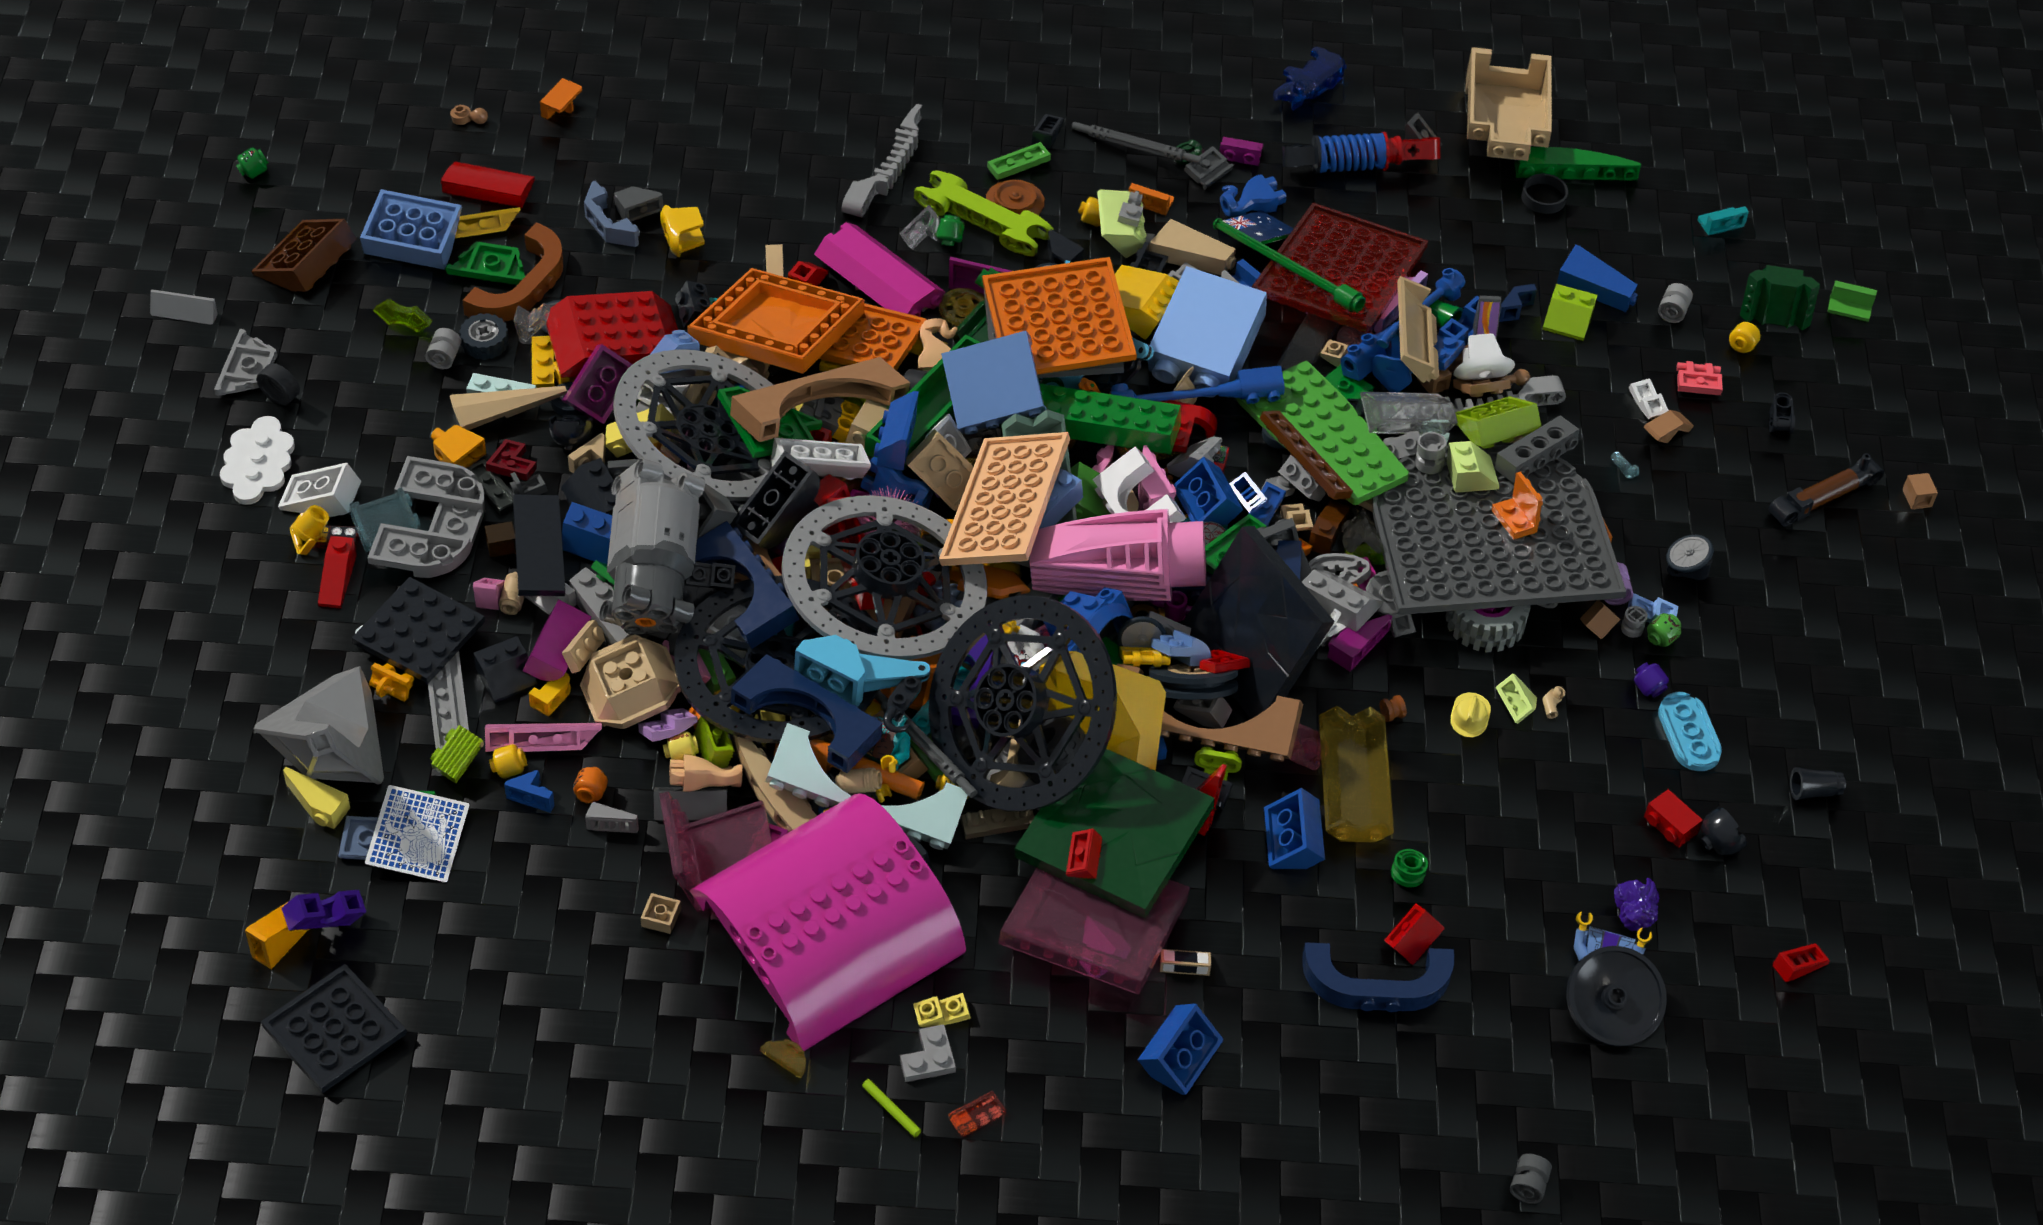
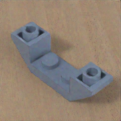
M596 180L593 181L584 201L586 219L606 242L632 247L639 246L638 236L640 232L635 224H632L628 218L613 224L612 220L604 215L603 209L607 208L606 199L608 194L606 189L601 187Z

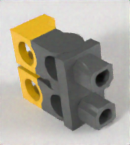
M827 397L803 403L800 412L823 422L822 428L832 431V437L837 439L838 443H848L845 441L860 406L840 397Z

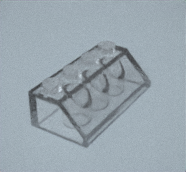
M1360 393L1369 433L1405 434L1409 431H1419L1421 434L1436 432L1445 435L1458 423L1453 403L1439 394Z

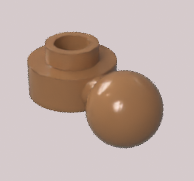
M457 105L450 112L453 123L457 125L466 124L471 120L476 124H483L488 119V114L483 108H476L472 112L468 106Z

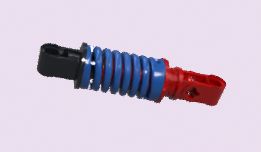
M1386 132L1379 134L1371 133L1369 135L1355 134L1354 136L1349 134L1347 136L1340 135L1339 137L1333 135L1332 137L1324 136L1323 139L1318 135H1313L1311 145L1282 146V167L1312 165L1314 174L1325 173L1327 169L1330 172H1334L1336 169L1338 172L1343 171V169L1350 171L1351 168L1353 171L1358 169L1363 171L1366 167L1368 170H1372L1374 165L1378 170H1387L1389 163L1400 165L1402 160L1440 159L1439 137L1401 140L1400 136L1388 138ZM1412 146L1415 147V150H1412L1411 153L1408 152V149Z

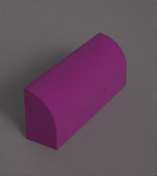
M558 599L523 671L544 681H554L563 677L568 669V665L562 652L584 625L590 621L591 616Z

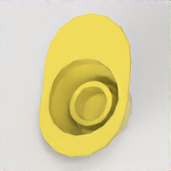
M1468 692L1459 695L1454 702L1451 713L1453 729L1464 737L1473 738L1481 735L1487 728L1491 705L1486 698L1477 693Z

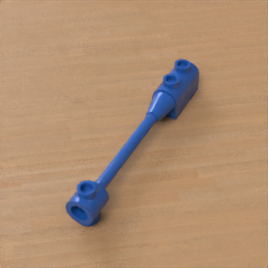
M1453 268L1444 269L1442 271L1443 277L1436 282L1437 290L1429 295L1422 304L1429 307L1440 297H1444L1447 301L1459 299L1461 296L1460 289L1465 286L1464 276ZM1389 328L1374 335L1366 333L1361 336L1362 342L1360 344L1348 346V353L1341 358L1343 376L1360 381L1372 371V359L1376 355L1386 356L1385 348L1380 347L1377 344V340Z
M1281 366L1238 370L1234 381L1217 385V387L1136 395L1132 389H1128L1127 384L1120 383L1113 385L1109 394L1158 402L1218 395L1221 397L1246 399L1247 404H1255L1259 402V397H1267L1269 402L1278 401L1281 398L1280 395H1284L1285 385Z

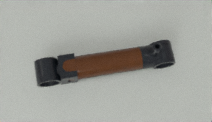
M1863 454L1862 458L1854 466L1804 490L1800 487L1788 492L1787 497L1780 496L1770 504L1768 511L1783 527L1789 526L1795 520L1799 521L1808 517L1811 510L1865 484L1867 486L1876 484L1883 477L1884 470L1869 454Z

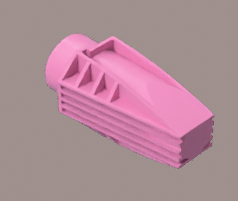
M1169 509L1102 515L1041 528L1038 530L1030 553L1029 565L1032 589L1060 595H1067L1070 591L1096 597L1104 587L1122 591L1126 601H1172V587L1206 586L1204 521L1170 522Z

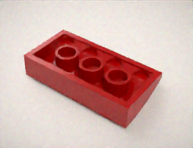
M454 162L441 179L442 193L522 208L535 181V177Z

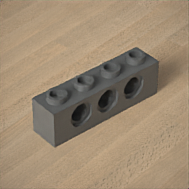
M1560 415L1498 452L1495 470L1512 483H1515L1517 472H1522L1526 478L1529 474L1537 469H1541L1550 461L1559 458L1560 455L1568 450L1574 449L1578 444L1579 428Z

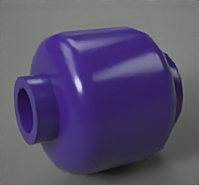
M1646 662L1636 669L1637 674L1634 677V682L1644 696L1655 698L1668 689L1669 678L1658 664L1649 665Z

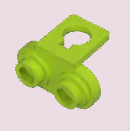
M1202 747L1201 750L1195 753L1194 762L1198 766L1205 768L1204 772L1210 775L1222 764L1227 765L1223 779L1226 781L1228 772H1238L1242 765V760L1236 752H1218L1211 747Z

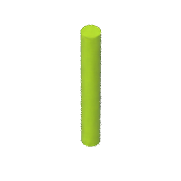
M870 1079L863 1083L862 1087L914 1138L921 1133V1129Z

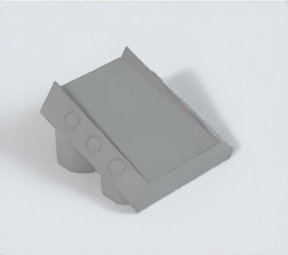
M1213 436L1189 446L1186 453L1179 454L1167 464L1168 473L1181 478L1203 457L1214 463L1212 457L1220 450L1222 438Z

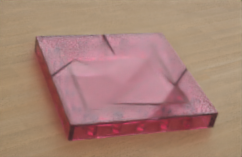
M1036 868L1003 925L998 944L1139 994L1187 902L1190 887L1169 880L1146 918H1142Z

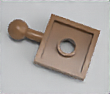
M1519 369L1514 375L1484 380L1453 379V386L1462 393L1470 394L1471 397L1483 396L1485 392L1500 394L1503 393L1504 389H1510L1512 383L1523 386L1529 380L1530 374L1525 369Z

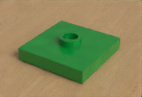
M1341 365L1325 377L1346 399H1365L1374 389L1372 385L1363 379L1357 381L1343 376Z

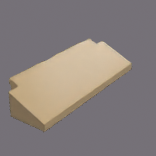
M1400 276L1397 280L1400 359L1424 384L1426 380L1430 382L1431 379L1436 380L1439 377L1438 351L1433 347L1437 343L1436 317L1432 314L1430 307L1422 304L1431 289Z

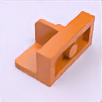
M562 78L540 101L541 117L548 120L555 112L561 113L565 111L572 113L574 110L573 100L582 91V86Z

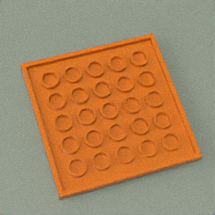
M1110 257L982 276L996 339L1027 331L1032 340L1031 349L1037 375L1137 359Z

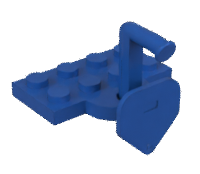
M1399 322L1388 325L1385 329H1389L1377 340V344L1385 348L1386 356L1376 355L1372 359L1373 375L1393 395L1398 394L1412 382L1413 373L1400 359ZM1437 335V343L1433 347L1438 351L1439 370L1445 371L1465 348V341Z

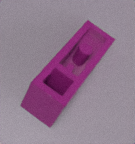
M1388 614L1367 621L1357 632L1347 628L1338 636L1334 635L1328 643L1329 652L1327 658L1350 672L1390 631L1392 616Z

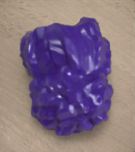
M1650 878L1646 879V884L1639 882V880H1632L1620 883L1614 889L1615 903L1617 908L1620 909L1619 918L1624 927L1630 931H1638L1640 928L1650 927L1657 921V903L1660 898L1655 883Z

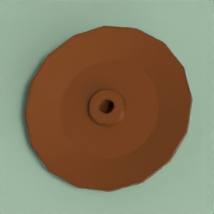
M1023 180L999 182L992 186L986 194L987 200L1019 215L1024 210L1039 215L1044 208V196L1041 190Z

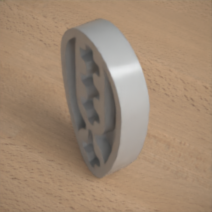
M1322 554L1309 562L1311 571L1324 570L1336 575V571H1341L1338 577L1351 584L1356 582L1358 586L1370 578L1372 573L1367 560L1350 554ZM1363 567L1362 572L1358 573L1359 568Z

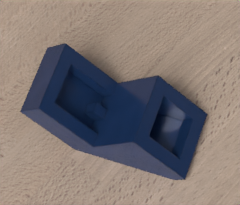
M1535 284L1515 286L1501 304L1499 322L1517 320L1520 317L1522 306L1534 305L1537 292Z

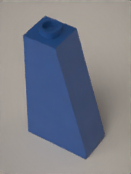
M1579 245L1574 246L1560 269L1557 284L1596 294V301L1627 312L1630 305L1634 306L1637 301L1638 294L1636 289L1638 285Z

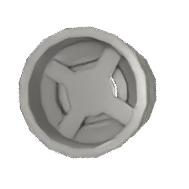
M1639 606L1627 608L1621 624L1622 632L1632 638L1641 636L1647 621V612Z

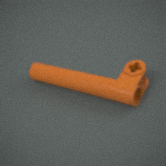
M819 738L813 739L810 745L823 771L828 773L832 767L838 769L827 762L828 746L831 743ZM865 757L852 768H875L880 770L882 784H887L890 790L918 800L921 796L925 784L898 771L891 773L889 772V767L882 770L881 764Z

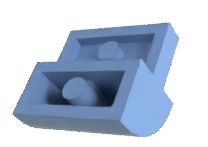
M1173 630V636L1160 635V638H1151V648L1189 666H1199L1201 660L1212 658L1208 646L1203 641L1179 630Z

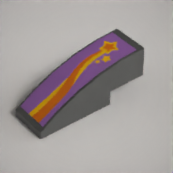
M1479 296L1473 323V335L1494 334L1497 339L1501 307L1500 296Z

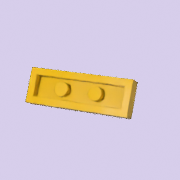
M532 336V384L536 385V388L555 387L554 352L550 337Z

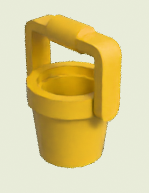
M317 505L310 506L291 525L290 533L297 554L306 556L321 537L322 531L329 520L328 513L322 507Z

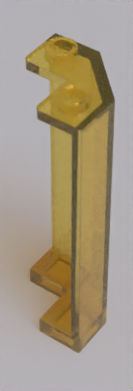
M1335 706L1319 715L1326 832L1340 841L1377 842L1394 833L1385 717L1372 707L1351 716L1339 706Z

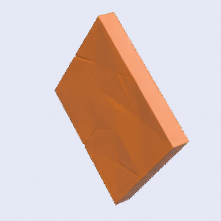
M751 268L697 317L687 329L688 334L699 341L701 345L708 347L718 346L725 352L743 357L746 356L753 360L804 374L864 314L865 299Z

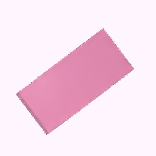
M1107 445L1098 451L1096 455L1097 464L1092 468L1093 470L1101 473L1112 465L1113 445Z

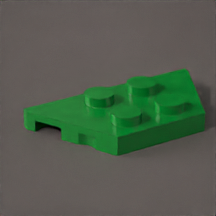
M475 242L468 251L458 256L459 260L455 264H448L446 266V273L450 275L518 285L525 277L518 248L484 242Z

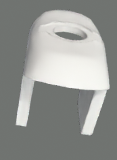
M1494 334L1470 335L1468 338V348H1464L1462 351L1463 363L1455 369L1453 375L1461 380L1498 378L1509 374L1515 367V363L1512 359L1502 354Z

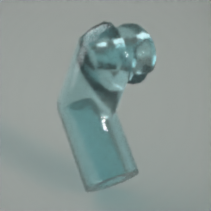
M1614 452L1611 455V460L1626 478L1632 479L1639 475L1638 466H1631L1620 452Z

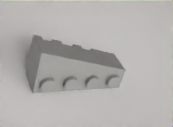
M586 567L569 580L570 587L575 590L578 607L582 612L591 616L590 620L596 619L599 627L604 632L605 641L608 645L632 636V634L626 633L620 626L599 619V611L605 600L613 602L614 590L612 586L597 578L596 574ZM640 634V635H638V636H641V637H643V638H647V637H649L650 635H647V634L641 635V634Z

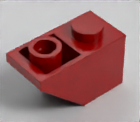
M798 261L788 273V278L818 286L828 274V270L809 262Z

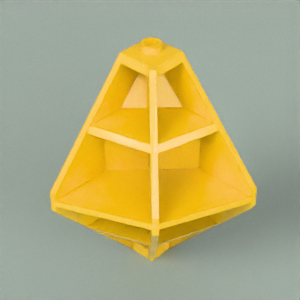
M1069 651L1087 699H1093V685L1085 658L1080 652ZM1060 655L1046 682L1047 689L1076 699L1075 691ZM1046 662L1039 667L1040 673L1044 668ZM1112 664L1116 679L1117 708L1114 727L1106 749L1156 771L1166 692L1159 680ZM1050 698L1048 711L1073 707ZM1072 715V716H1066V717H1070L1071 719H1074L1075 716ZM1085 716L1080 724L1085 734H1087L1091 717Z

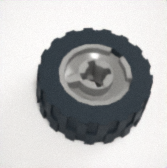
M489 313L473 315L460 326L461 347H463V351L468 356H472L474 359H493L496 356H500L503 351L505 352L509 344L507 325L497 315H490Z

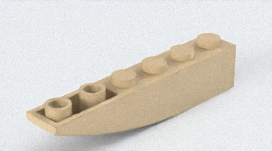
M733 735L738 758L748 782L760 803L778 827L787 829L789 833L817 816L806 799L795 797L789 790H776L770 787V783L765 782L771 763L767 759L764 750L757 748L751 740Z

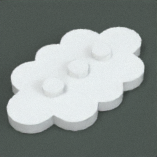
M272 416L260 417L254 421L251 429H240L233 433L230 438L231 447L225 451L223 456L225 466L220 470V479L224 486L233 489V495L237 502L244 505L253 504L262 498L264 492H272L283 486L285 482L284 472L291 467L290 454L295 448L292 435L282 431L281 423Z

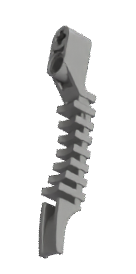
M917 104L907 114L900 125V128L905 130L898 128L895 130L897 135L895 137L896 143L893 145L895 150L890 152L892 157H887L888 163L882 162V169L875 168V176L852 182L842 203V213L862 218L875 195L882 194L887 196L888 189L893 188V183L897 182L898 176L901 175L902 170L906 167V163L909 162L910 157L914 154V150L918 147L919 128L917 125L922 119V116H920L922 105Z
M1558 376L1532 377L1521 386L1522 390L1518 394L1513 395L1512 391H1507L1506 397L1511 396L1537 403V406L1559 404L1566 398L1565 390ZM1502 394L1497 395V400L1503 398ZM1444 397L1443 407H1441L1439 399L1407 405L1409 423L1426 421L1438 427L1446 426L1450 428L1453 424H1456L1451 418V413L1475 406L1472 399H1466V406L1463 408L1459 398L1455 399L1453 409L1450 398ZM1487 397V403L1494 401L1493 397ZM1477 399L1476 406L1484 404L1482 399Z

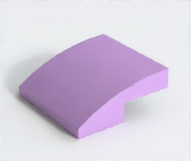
M684 708L670 709L660 713L661 720L638 723V730L640 734L653 742L675 736L687 730L698 721L697 716Z

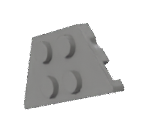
M240 329L214 388L215 395L220 396L259 388L256 380L257 375L268 364L275 362L277 357L276 349L264 344L257 337L251 338L244 329Z

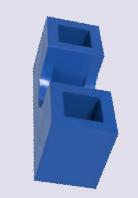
M1476 296L1464 307L1459 321L1451 318L1439 329L1438 335L1465 341L1466 346L1469 336L1473 335L1474 332L1473 323L1479 297Z

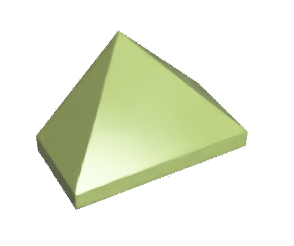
M1512 673L1495 687L1515 723L1518 724L1536 709L1537 697L1515 674Z

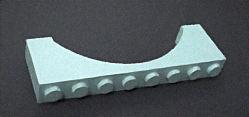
M787 723L765 782L770 783L769 786L776 790H789L795 797L813 799L817 805L822 807H834L851 797V795L840 789L821 768L809 742L808 736L810 731ZM946 783L941 791L924 800L899 806H881L894 818L908 838L913 837L916 841H926L932 848L943 850V848L948 849L951 844L968 795L961 787Z

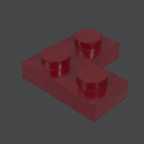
M505 439L486 462V471L511 477V473L515 472L519 480L528 481L537 469L535 461L521 458L526 452V444Z

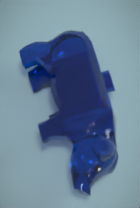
M1314 47L1311 50V56L1316 57V60L1310 59L1303 69L1288 66L1284 70L1283 74L1287 76L1286 83L1274 91V100H1283L1291 103V109L1294 111L1303 104L1305 99H1314L1329 88L1333 89L1336 83L1343 78L1344 70L1347 68L1343 57L1324 48Z

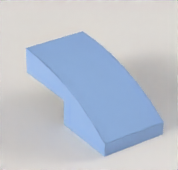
M1633 593V597L1628 603V608L1631 606L1643 608L1648 614L1646 622L1649 623L1662 613L1673 614L1677 617L1678 606L1659 597L1653 602Z

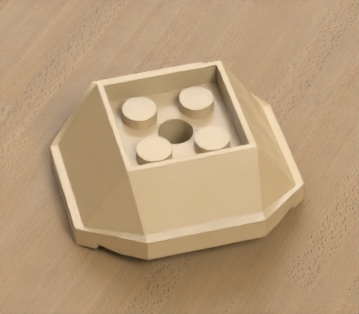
M636 634L592 653L580 684L595 722L602 723L603 727L609 726L620 729L630 727L667 710L674 702L677 694L681 692L676 677L675 665L667 647Z

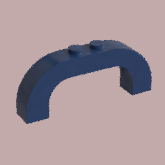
M1305 943L1302 955L1303 971L1311 988L1321 998L1336 1006L1362 1009L1363 1011H1416L1434 1004L1446 992L1454 967V949L1429 948L1425 961L1426 973L1416 980L1397 981L1346 977L1339 973L1331 962L1330 944Z

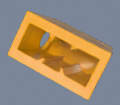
M458 425L452 426L446 432L436 428L431 434V439L434 440V454L441 462L457 464L467 468L486 454L485 439Z

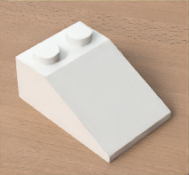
M348 463L294 474L289 480L278 507L284 511L304 513L310 506L317 505L322 507L329 517L345 515L349 513L361 480Z

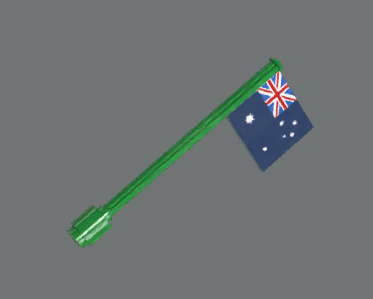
M1263 211L1253 212L1224 221L1222 218H1217L1214 221L1213 227L1215 230L1219 229L1333 294L1334 302L1350 312L1357 313L1364 308L1366 298L1363 297L1361 292L1347 284L1336 286L1264 245L1296 236L1298 234L1296 229Z

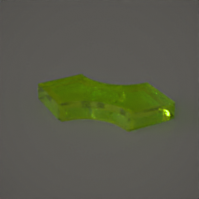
M391 299L378 304L373 310L388 325L402 324L416 332L425 329L432 323V319L417 306L405 307Z

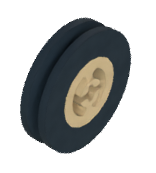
M1171 660L1170 665H1161V667H1153L1151 665L1148 668L1149 676L1161 682L1167 698L1189 700L1213 699L1229 696L1238 691V682L1234 680L1238 676V669L1215 674L1201 670L1199 666H1189L1178 660Z

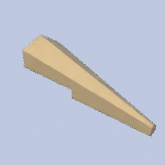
M565 386L455 394L450 395V400L460 427L471 430L503 416L509 418L566 395L567 390Z

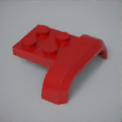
M1172 400L1160 401L1181 405V426L1172 451L1187 452L1194 423L1199 424L1205 429L1206 438L1215 437L1217 419L1208 409Z

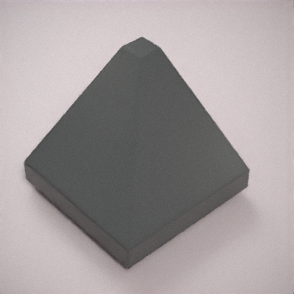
M1396 613L1391 615L1390 631L1394 638L1416 632L1411 614L1398 615Z

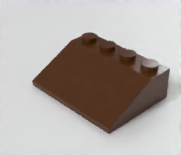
M345 219L302 220L251 272L257 277L290 291L306 292L313 287L317 279L326 274V270L331 265L338 262V258L351 248V245L357 238Z

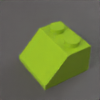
M1556 284L1542 330L1584 341L1597 295Z

